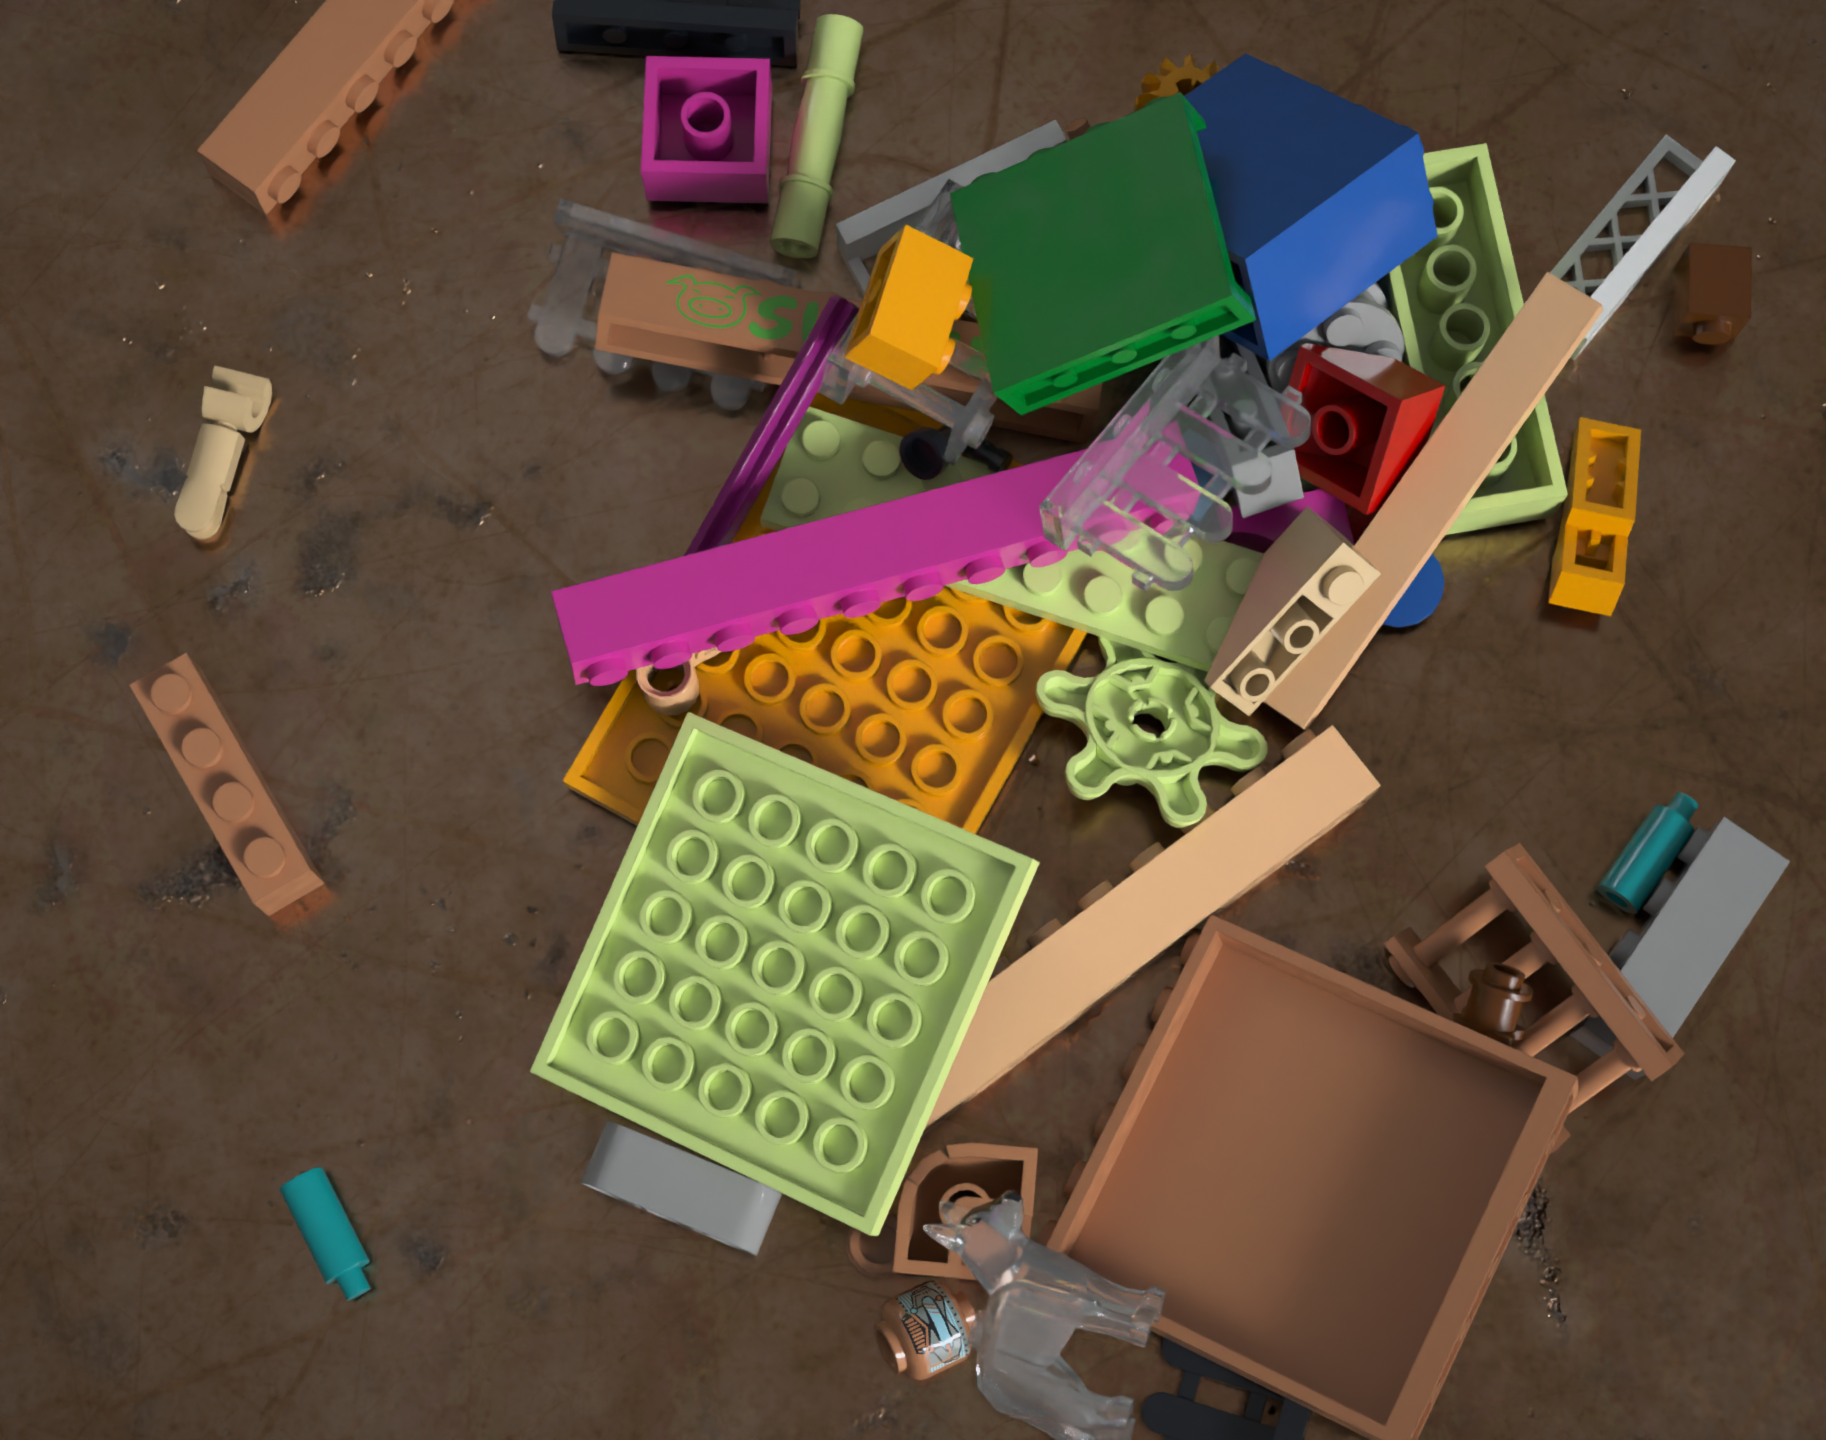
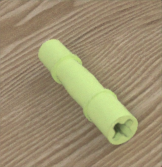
M826 14L818 17L816 20L807 67L801 76V84L805 89L793 130L787 175L780 178L778 185L780 195L769 244L778 253L794 258H812L818 254L828 202L833 197V188L829 183L841 142L847 97L852 96L855 90L853 80L864 28L856 20L843 15Z

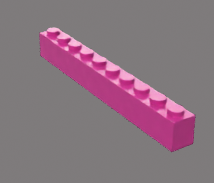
M1178 425L554 590L551 591L575 685L590 682L593 686H604L622 680L628 675L630 670L652 664L658 669L672 668L687 662L693 653L715 647L722 652L738 650L754 642L756 636L780 630L785 635L801 633L813 628L818 623V620L841 613L847 618L864 616L877 610L882 602L906 596V599L909 601L927 599L942 591L944 585L967 579L971 584L986 583L1003 575L1005 569L1030 563L1032 567L1049 566L1065 558L1067 552L1089 546L1095 551L1108 550L1124 543L1129 538V535L1153 530L1154 534L1174 532L1187 525L1190 519L1194 518L1202 492Z

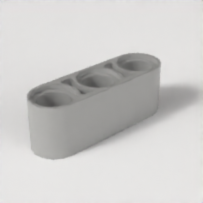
M606 1121L580 1183L601 1193L755 1256L758 1254L782 1196L781 1192L760 1182L610 1121Z

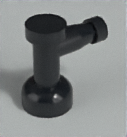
M960 406L950 412L946 417L945 424L938 429L932 427L914 429L904 436L899 447L900 458L904 467L913 476L922 480L933 479L945 471L951 461V450L954 448L971 459L987 465L988 470L993 473L1007 470L1012 462L1013 455L1003 448L998 449L986 437L982 436L984 431L982 418L977 411L968 406Z

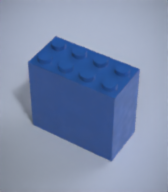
M1246 53L1184 96L1205 119L1207 128L1198 131L1197 134L1235 282L1250 296L1256 321L1221 335L1266 360L1271 361L1438 237L1432 208L1434 202L1429 191L1423 159L1424 147L1419 138V133L1413 131L1410 127L1400 125L1368 110L1362 105L1352 103L1326 91L1321 86L1313 85L1283 71L1277 66H1272Z

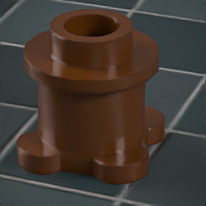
M1488 962L1485 970L1475 969L1470 971L1468 980L1473 986L1467 1005L1463 1007L1461 1013H1453L1451 1021L1512 1047L1514 1040H1522L1525 1029L1517 1024L1523 1002L1531 1001L1534 991L1530 986L1523 983L1525 974L1520 970L1505 964Z

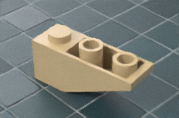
M1307 506L1264 553L1204 681L1211 689L1250 716L1381 573L1343 534Z

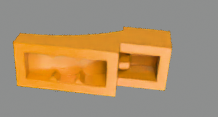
M1583 417L1579 418L1573 434L1567 483L1568 496L1565 498L1557 545L1552 558L1549 604L1606 616L1612 615L1625 585L1628 536L1635 522L1641 429Z

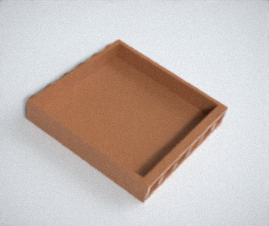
M1210 914L1203 930L1195 928L1184 944L1180 956V964L1185 966L1175 987L1172 988L1167 985L1160 993L1154 1005L1151 1021L1155 1022L1156 1025L1146 1045L1138 1043L1126 1061L1122 1078L1127 1083L1117 1104L1108 1102L1098 1117L1093 1132V1137L1098 1139V1142L1088 1162L1080 1160L1073 1168L1067 1180L1064 1196L1069 1198L1059 1221L1050 1220L1038 1238L1034 1255L1040 1259L1035 1268L1047 1280L1370 1440H1418L1578 1094V1077Z

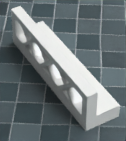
M1057 121L1049 122L837 223V248L863 297L870 279L862 263L863 260L878 254L879 249L905 224L922 233L935 226L958 232L956 220L953 218L955 216L950 193L971 184L976 177L982 174L999 172L1022 162L1039 149L1056 147L1067 142ZM958 234L954 249L962 252Z
M1666 134L1550 273L1561 280L1571 270L1572 281L1566 283L1584 294L1594 292L1590 297L1601 303L1603 312L1570 357L1572 360L1578 357L1716 191L1735 163V159L1716 146L1706 159L1702 161ZM1663 158H1666L1690 176L1679 191L1657 192L1654 169ZM1644 182L1645 194H1634ZM1659 205H1666L1660 213ZM1647 206L1650 226L1642 235L1620 236L1617 213L1622 208ZM1607 227L1609 237L1597 238ZM1630 248V250L1623 257L1622 249ZM1611 250L1614 269L1605 279L1583 280L1581 256L1585 252Z

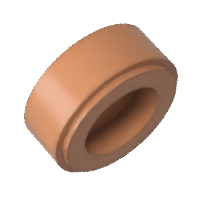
M888 1212L878 1236H870L853 1227L849 1230L846 1243L849 1259L853 1266L867 1277L885 1279L898 1274L893 1272L898 1218L895 1214Z

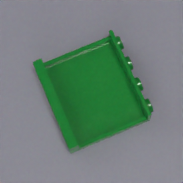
M1181 92L1170 97L1153 99L1138 111L1113 122L1096 124L1081 136L1056 147L1039 149L1022 162L999 172L982 174L976 177L971 184L950 193L962 252L974 258L968 280L972 286V298L993 393L1020 415L1256 321L1250 296L1235 282L1197 132L1207 128L1205 119Z

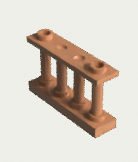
M1521 843L1505 850L1484 866L1493 877L1489 881L1490 889L1421 941L1413 929L1408 927L1384 943L1392 954L1389 957L1390 965L1400 980L1410 988L1417 987L1438 1015L1451 1020L1453 1013H1461L1463 1007L1467 1005L1472 986L1461 993L1438 961L1508 909L1511 912L1518 910L1534 930L1530 934L1532 941L1501 964L1520 970L1525 974L1526 979L1548 962L1552 965L1560 963L1575 984L1571 987L1573 994L1527 1027L1522 1040H1514L1512 1048L1533 1057L1589 1015L1595 1019L1601 1016L1617 1037L1613 1040L1614 1048L1576 1075L1578 1077V1094L1569 1113L1632 1069L1635 1072L1643 1070L1652 1082L1673 1067L1685 1054ZM1562 1126L1550 1154L1557 1150L1571 1136L1564 1126Z

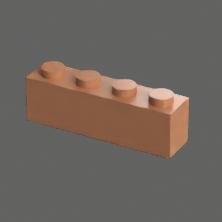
M184 653L130 684L129 686L253 904L267 916H270L325 884L207 677L187 653Z

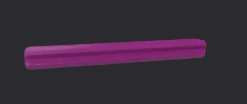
M833 295L829 298L684 556L732 543L851 334L859 312L858 306L841 296Z

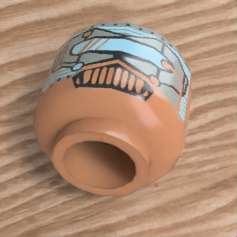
M930 1280L885 1301L881 1309V1321L874 1325V1333L881 1353L894 1373L898 1374L904 1371L911 1378L924 1380L968 1358L972 1349L970 1331L978 1328V1320L969 1299L962 1291L953 1295L943 1283Z

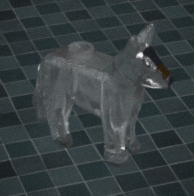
M1007 1190L994 1200L976 1206L971 1210L948 1200H940L939 1207L948 1224L923 1225L924 1232L944 1247L956 1252L972 1275L990 1295L987 1311L983 1309L978 1310L967 1342L968 1348L978 1351L976 1360L977 1388L996 1411L1015 1419H1021L1044 1431L1055 1440H1131L1136 1419L1131 1418L1134 1399L1124 1395L1108 1397L1093 1393L1085 1387L1080 1377L1059 1354L1076 1328L1106 1334L1145 1348L1153 1321L1158 1323L1167 1291L1156 1286H1151L1145 1291L1125 1288L1098 1275L1066 1254L1034 1242L1022 1230L1024 1219L1023 1198L1014 1190Z

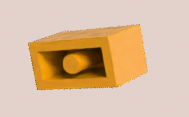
M905 224L879 249L844 358L910 390L916 388L932 373L936 375L941 374L949 363L955 347V340L949 338L953 322L962 315L972 294V286L967 284L966 281L974 258Z

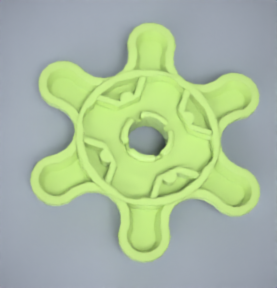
M1098 636L1099 647L1106 662V667L1102 673L1094 677L1083 678L1066 671L1052 670L1040 677L1035 690L1040 709L1052 717L1073 722L1083 731L1088 741L1086 747L1069 760L1064 774L1069 791L1079 799H1095L1106 793L1113 783L1124 786L1137 783L1146 787L1154 795L1161 816L1166 823L1176 828H1184L1197 823L1206 811V796L1198 782V774L1203 766L1217 765L1237 772H1245L1263 763L1268 753L1267 742L1257 729L1230 722L1220 714L1215 704L1216 692L1204 681L1208 674L1206 671L1179 662H1165L1156 658L1151 653ZM1150 714L1162 722L1165 731L1161 733L1159 738H1156L1155 734L1142 730L1137 724L1133 725L1134 716Z

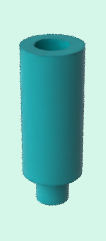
M1677 792L1667 807L1659 804L1655 805L1597 886L1600 894L1619 909L1636 914L1695 831L1689 820L1699 808L1698 803L1690 796Z
M323 1167L308 1170L283 1184L279 1191L325 1283L329 1284L337 1281L347 1301L370 1290L371 1287L361 1269L369 1263V1259Z

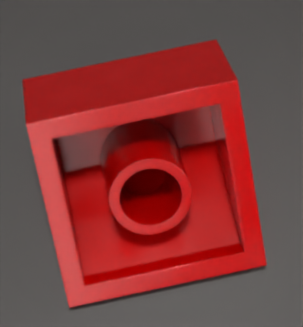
M1309 343L1300 345L1280 412L1295 450L1300 477L1366 515L1380 510L1428 442L1446 385L1395 358Z

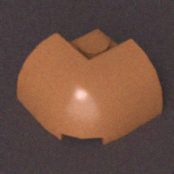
M971 1142L945 1145L943 1148L923 1158L907 1177L899 1201L893 1272L1026 1285L1038 1148ZM1007 1190H1014L1021 1197L1020 1202L1009 1199L1004 1200L1002 1195V1204L990 1206L991 1211L979 1212L966 1219V1223L973 1227L960 1224L963 1217L972 1208L996 1199ZM982 1217L979 1223H971L973 1219Z

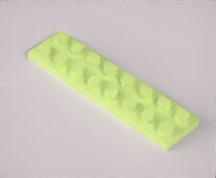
M808 407L785 449L760 518L761 526L780 531L994 473L988 470V466L951 453V461L945 471L930 480L919 479L908 472L901 461L899 447L904 437ZM1183 527L1167 534H1154L1153 530L1129 535V538L1124 543L1108 550L1095 551L1089 546L1067 552L1065 558L1049 566L1032 567L1030 563L1007 568L1003 575L986 583L971 584L967 579L944 586L1209 672L1264 554Z

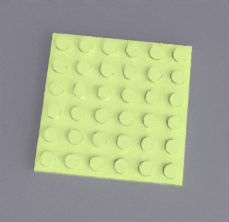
M688 712L530 1072L870 1236H878L1040 862Z

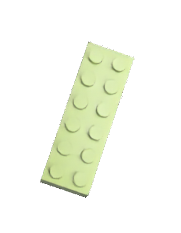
M1487 143L1424 153L1423 159L1429 191L1434 202L1432 208L1438 237L1376 282L1387 300L1389 312L1396 319L1403 334L1404 355L1402 363L1446 385L1429 439L1524 305ZM1545 394L1445 535L1554 516L1568 496Z

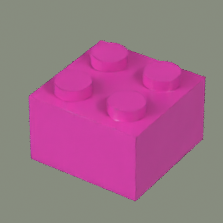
M646 56L641 175L647 201L769 202L772 118L770 59Z

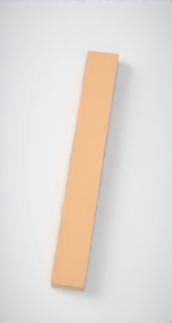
M1547 272L1354 545L1381 575L1271 692L1263 703L1303 730L1309 729L1603 312L1601 303L1551 273Z

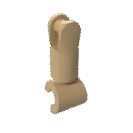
M215 365L212 373V387L204 386L202 400L203 421L213 424H201L186 474L188 478L183 484L174 513L176 522L190 536L204 540L215 535L221 526L228 497L227 492L231 489L245 442L244 437L237 430L250 433L256 431L267 415L272 397V384L268 378Z

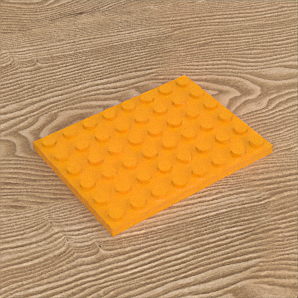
M818 392L809 406L902 437L919 427L938 429L944 425V423L922 412ZM956 448L951 450V453L970 458ZM785 450L732 543L776 532V530L761 526L760 518ZM1012 460L1007 470L1023 465ZM943 586L942 591L927 599L909 601L906 599V596L882 602L877 610L864 616L847 618L843 613L819 619L813 628L801 633L785 635L778 630L756 636L754 642L744 648L721 652L694 667L699 680V695L693 706L688 711L679 715L665 716L649 707L636 679V669L630 670L628 675L622 679L565 775L563 783L565 787L638 826L685 717L690 712L976 834L1044 713L1040 709L1035 695L1038 680L1048 671L1062 670L1067 672L1088 633ZM674 668L664 669L654 677L652 687L661 692L672 691L682 683L685 674Z

